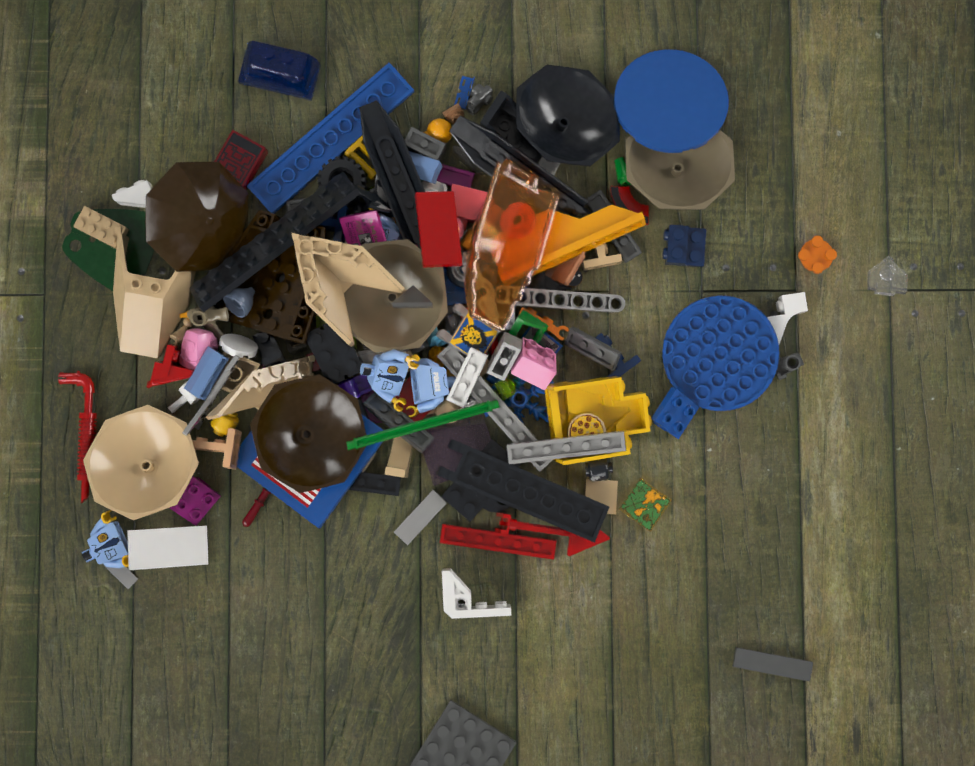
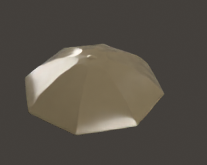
M720 130L716 136L697 149L682 151V153H664L641 145L630 135L626 139L627 181L659 209L704 210L735 182L733 141Z
M408 239L362 244V247L406 290L414 285L433 303V308H393L392 303L402 295L401 293L353 284L344 293L353 336L374 353L387 352L393 349L420 348L448 313L443 267L423 268L421 249Z

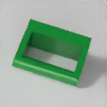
M522 310L509 334L516 337L523 324L538 329L532 340L539 344L549 326L525 310Z

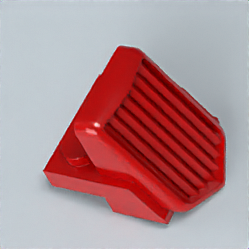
M168 344L164 360L154 363L151 380L147 381L146 387L148 389L192 376L194 370L175 365V362H179V355L181 354V350H178V345Z

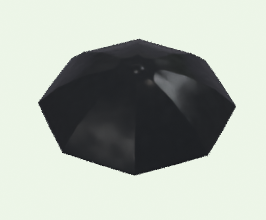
M547 64L517 87L516 129L547 161L591 166L620 142V122L614 108V96L589 70Z

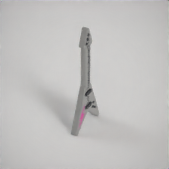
M235 355L227 365L206 401L182 432L185 436L194 427L198 430L200 429L213 401L228 380L240 357Z

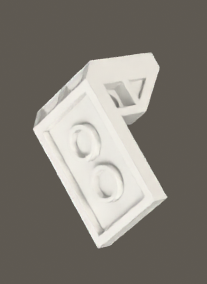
M451 568L442 570L444 612L452 619L511 616V605L507 604L506 601H496L495 605H487V602H476L475 606H472L471 590ZM464 600L465 604H459L458 601Z

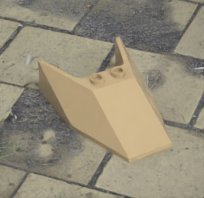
M118 232L113 296L120 351L159 359L171 338L169 335L174 333L182 319L180 314L186 312L189 307L191 297L189 288L193 285L196 271H175L168 280L129 273L126 263L129 237L122 232Z

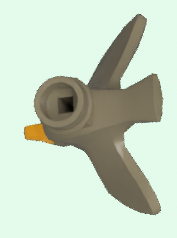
M197 306L194 309L181 313L180 318H188L195 326H204L205 330L213 332L220 342V338L224 334L217 327L216 321L228 322L229 313L227 307L217 309L212 306L203 312Z

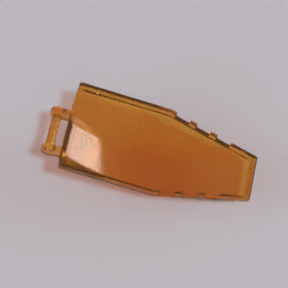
M509 159L504 160L502 165L500 162L496 163L485 200L471 235L465 268V295L469 316L501 332L506 329L515 312L513 310L514 307L523 298L524 295L522 293L525 287L530 285L532 274L535 270H538L541 264L559 200L558 194L536 189L539 176L534 173L530 174L515 166ZM510 172H512V173L516 174L517 176H519V177L525 179V180L527 181V183H525V182L521 181L520 179H518V178H516V177L510 175Z

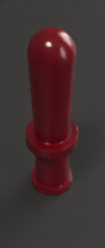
M263 487V491L257 499H254L255 503L242 520L244 527H249L260 508L264 507L265 500L271 494L266 488Z

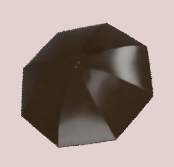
M176 162L146 194V242L176 272L212 270L224 262L248 227V192L220 162Z
M321 375L275 384L250 423L261 470L299 493L345 482L366 448L364 446L359 449L348 450L346 444L347 441L353 440V438L366 435L358 399Z

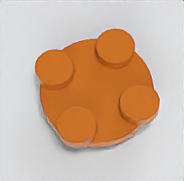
M814 236L802 246L798 253V258L802 265L815 274L822 273L837 257V252L821 236Z

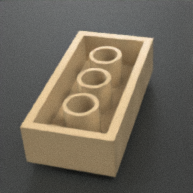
M86 206L83 207L73 226L115 249L117 248L118 232L127 235L129 231L127 227Z

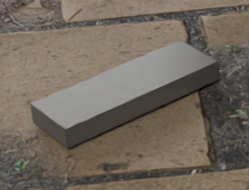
M432 490L394 533L404 543L409 545L447 502Z

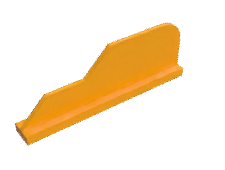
M609 205L581 219L548 209L536 215V227L529 236L522 239H512L506 236V229H504L503 232H498L492 238L489 251L504 286L510 287L581 255L582 252L590 251L645 226V217L642 212L636 213L615 205Z

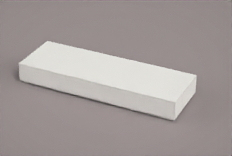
M472 347L470 348L447 396V401L462 408L465 407L489 355Z

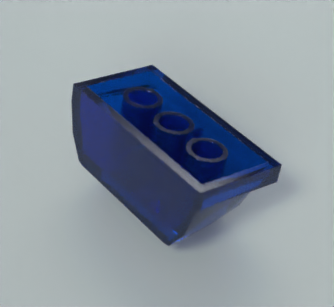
M250 41L247 44L238 83L312 101L321 64L316 58L304 52Z

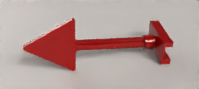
M500 512L496 514V516L502 517V519L499 521L500 528L495 527L494 531L501 534H508L509 530L515 531L519 529L568 536L567 556H572L610 539L608 535L600 530L594 543L559 527L519 522L517 519H512L510 514Z

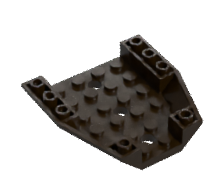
M259 210L226 258L231 257L242 246L247 245L258 234L268 229L272 223L280 220L281 217ZM317 226L305 236L325 239V227ZM295 246L288 248L237 287H252L255 290L253 306L248 315L243 318L234 315L228 309V322L296 343H306L315 312L305 301ZM284 273L285 279L279 283L278 278ZM223 298L213 305L217 309L226 307ZM272 309L273 315L267 319L266 313Z

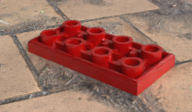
M454 191L416 192L415 201L423 268L462 266Z

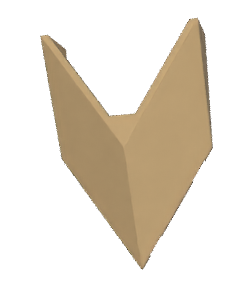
M292 233L306 304L352 347L354 339L344 293L353 284L401 294L406 289L362 246Z
M314 355L251 371L205 418L208 420L220 418L221 416L253 407L259 410L275 384L313 376Z

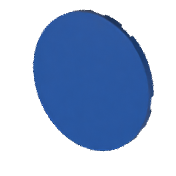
M658 50L635 59L620 75L614 94V108L618 121L626 133L628 132L641 145L664 153H682V151L697 149L705 145L722 128L729 107L727 88L716 69L702 58L680 50Z
M731 296L703 298L684 308L670 324L663 343L664 369L672 386L698 407L713 411L738 409L760 397L771 384L779 363L777 335L768 318L749 302Z

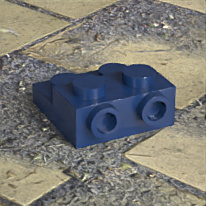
M669 225L664 230V240L667 242L666 248H663L662 259H665V265L704 267L706 229L690 228L683 225Z

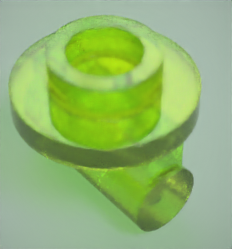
M506 378L504 381L500 380L494 383L503 401L515 394V384L510 379Z

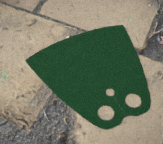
M92 209L129 229L126 235L129 237L126 251L127 270L129 273L144 276L154 249L146 242L145 211ZM79 211L72 218L70 223L72 230L65 237L62 249L66 256L86 274L113 291L116 249L98 239L95 242H90V235L73 227L81 213ZM73 240L81 242V249L77 252L70 249V243Z

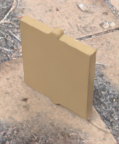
M586 479L585 496L609 506L607 514H616L618 481L593 482L590 479Z

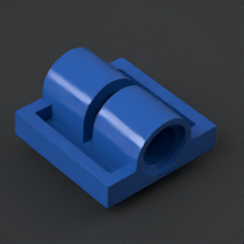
M671 387L651 419L655 425L679 439L699 407L679 390Z

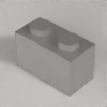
M504 332L488 362L487 373L504 381L521 351L522 339Z

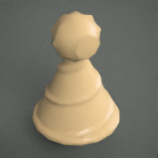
M188 318L183 320L184 326L169 335L175 340L174 345L182 344L188 327L193 326Z

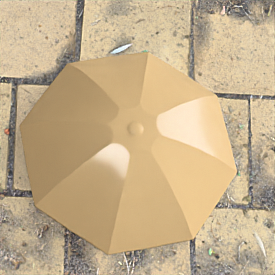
M150 405L105 420L83 459L94 502L132 520L177 505L199 465L190 433L187 436L182 433L187 427V423Z

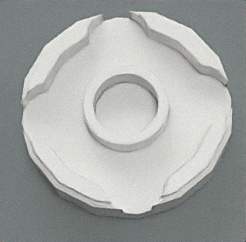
M225 334L220 338L219 346H222V350L231 356L237 355L240 358L248 356V358H252L257 354L258 345L245 336Z

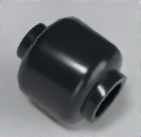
M608 458L585 462L586 477H589L593 482L607 481L610 474L613 473V463L609 462Z

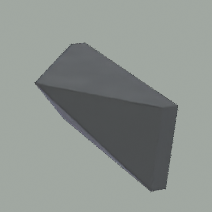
M412 285L392 303V307L433 308V303Z

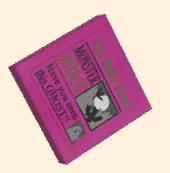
M378 210L343 216L339 219L347 244L362 246V244L387 241Z

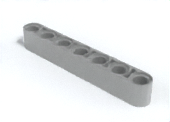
M504 286L498 287L493 291V301L499 305L609 313L620 312L625 307L624 298L613 294ZM499 290H502L506 293V299L504 301H500L497 298V292ZM518 292L524 293L525 300L523 302L517 301L516 294ZM537 293H541L544 296V301L541 304L535 300ZM557 294L563 298L561 305H557L554 302V297ZM575 296L581 298L580 306L574 305L573 299ZM594 297H597L600 300V306L598 308L594 307L592 304V300ZM613 299H616L619 302V306L617 309H614L611 306V301Z

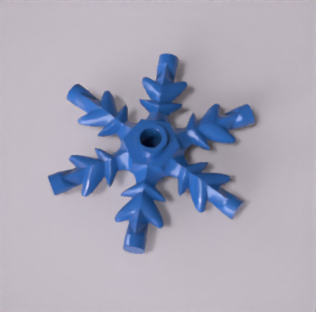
M490 374L487 376L486 380L493 384L491 387L493 390H501L499 394H507V399L504 401L505 404L514 409L513 413L523 424L524 422L521 418H525L521 411L524 408L529 409V415L533 412L536 421H539V417H541L548 423V414L544 412L547 407L537 406L539 402L532 403L530 400L533 395L539 397L538 393L545 394V390L533 384L531 389H526L524 383L527 381L517 376L513 378L517 383L514 388L509 387L508 381L505 383L503 380L497 379ZM521 394L522 400H515V396ZM487 412L484 413L485 417L489 416Z

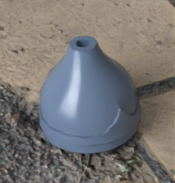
M252 287L236 288L223 298L224 303L234 315L243 318L252 309L255 290Z

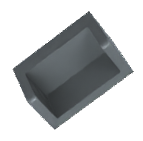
M411 127L405 139L408 151L441 161L446 151L445 143Z

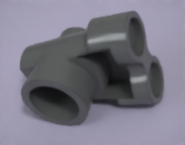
M477 84L470 93L472 97L467 101V111L474 116L483 105H489L493 99V89L488 85L483 87L481 84Z
M799 352L779 358L776 371L779 380L786 378L788 373L804 365ZM791 358L795 359L796 361L795 365L793 366L789 365L788 363L789 359Z

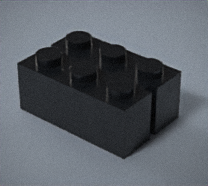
M326 323L323 325L324 329L320 326L310 331L306 341L324 377L337 384L345 380L347 375L351 377L359 373L363 361L355 345L349 346Z

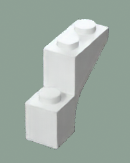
M139 180L132 187L118 189L115 194H112V198L122 206L146 208V194L153 187L147 180Z
M805 292L780 296L776 302V307L781 315L767 317L776 332L779 344L788 320L793 315L808 311Z

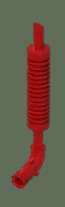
M77 371V373L60 372L58 377L66 378L58 379L60 385L77 384L76 386L83 387V393H85L84 413H79V419H81L79 420V423H81L79 426L81 428H78L80 430L78 432L80 434L78 436L80 438L78 440L80 442L78 444L80 446L78 447L80 450L78 453L80 455H77L79 457L77 459L79 461L77 463L79 465L77 467L79 469L77 471L79 473L77 480H82L81 503H83L89 497V481L83 459L96 437L94 436L96 434L94 431H96L95 427H97L95 425L97 423L95 421L97 413H92L95 386L92 379L86 374L80 373V371Z

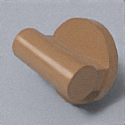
M459 103L442 112L450 124H454L459 116L464 117V111Z

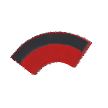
M610 187L611 198L615 206L636 213L642 212L646 225L649 224V205L637 202L631 195L630 187Z

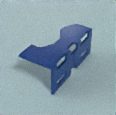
M462 76L459 85L461 92L457 93L454 105L457 104L458 98H461L460 107L467 109V101L470 98L475 77Z

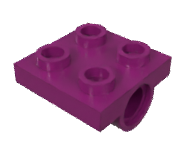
M192 476L178 504L170 507V509L197 526L221 496L199 477Z

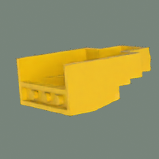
M618 376L549 384L545 389V398L551 439L568 437L567 429L573 418L582 413H591L598 416L604 422L606 433L624 431L626 451L560 458L554 459V461L562 465L631 454L632 441L628 435L651 432L652 419L648 414L650 401L646 393L623 394L625 383L622 377Z

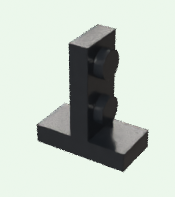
M259 332L252 336L258 345V350L263 358L261 361L265 368L287 362L273 335Z

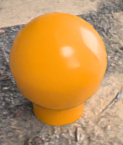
M438 118L430 122L427 131L423 133L443 143H447L452 137V134L449 132L452 126L447 120Z

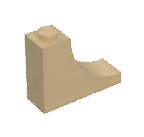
M396 437L393 440L385 475L408 478L413 446L402 437Z

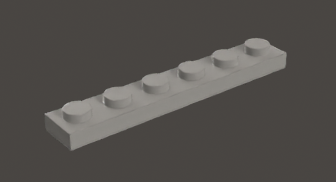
M624 431L507 444L509 464L626 451Z

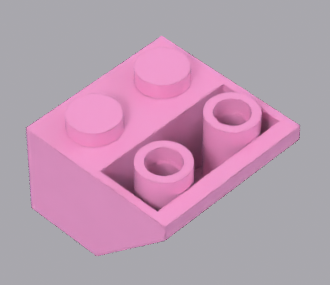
M522 337L521 351L511 368V374L545 390L557 373L556 353L550 348L538 345L532 339Z

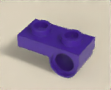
M361 374L336 384L356 398L373 391L367 380L368 376Z

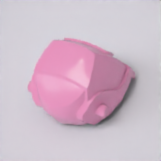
M200 328L187 330L181 344L179 364L185 368L195 370L208 346L218 350V340L213 332Z

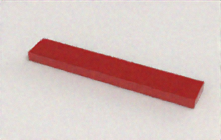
M442 524L440 543L553 560L557 540L510 533L501 534L495 531Z

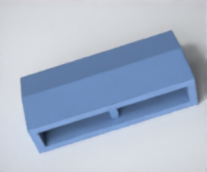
M409 151L420 180L436 184L438 175L443 167L441 162Z
M208 346L184 389L205 401L229 358Z

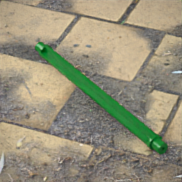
M488 400L487 402L353 438V440L346 442L348 450L359 449L377 442L485 412H492L493 409L499 408L497 400Z

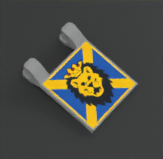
M455 304L452 311L462 316V320L452 335L442 329L437 332L436 336L466 356L471 347L486 354L498 334L496 329L468 311L462 304Z

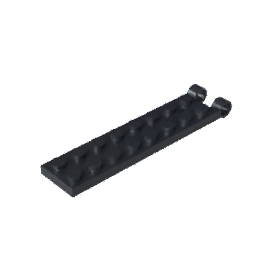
M450 438L447 448L463 455L455 472L439 465L435 473L436 475L595 543L609 506ZM475 467L480 468L481 472L479 474L473 473Z

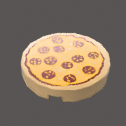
M582 413L575 416L567 429L568 437L606 433L604 422L598 416L591 413Z

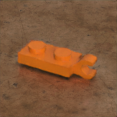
M522 307L518 316L522 310H525L549 326L546 330L547 333L554 335L560 341L564 340L559 335V331L564 330L568 332V327H556L553 325L554 321L546 316L541 318L536 315L537 311L534 309Z

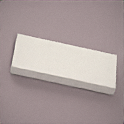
M207 526L127 530L129 570L208 565Z

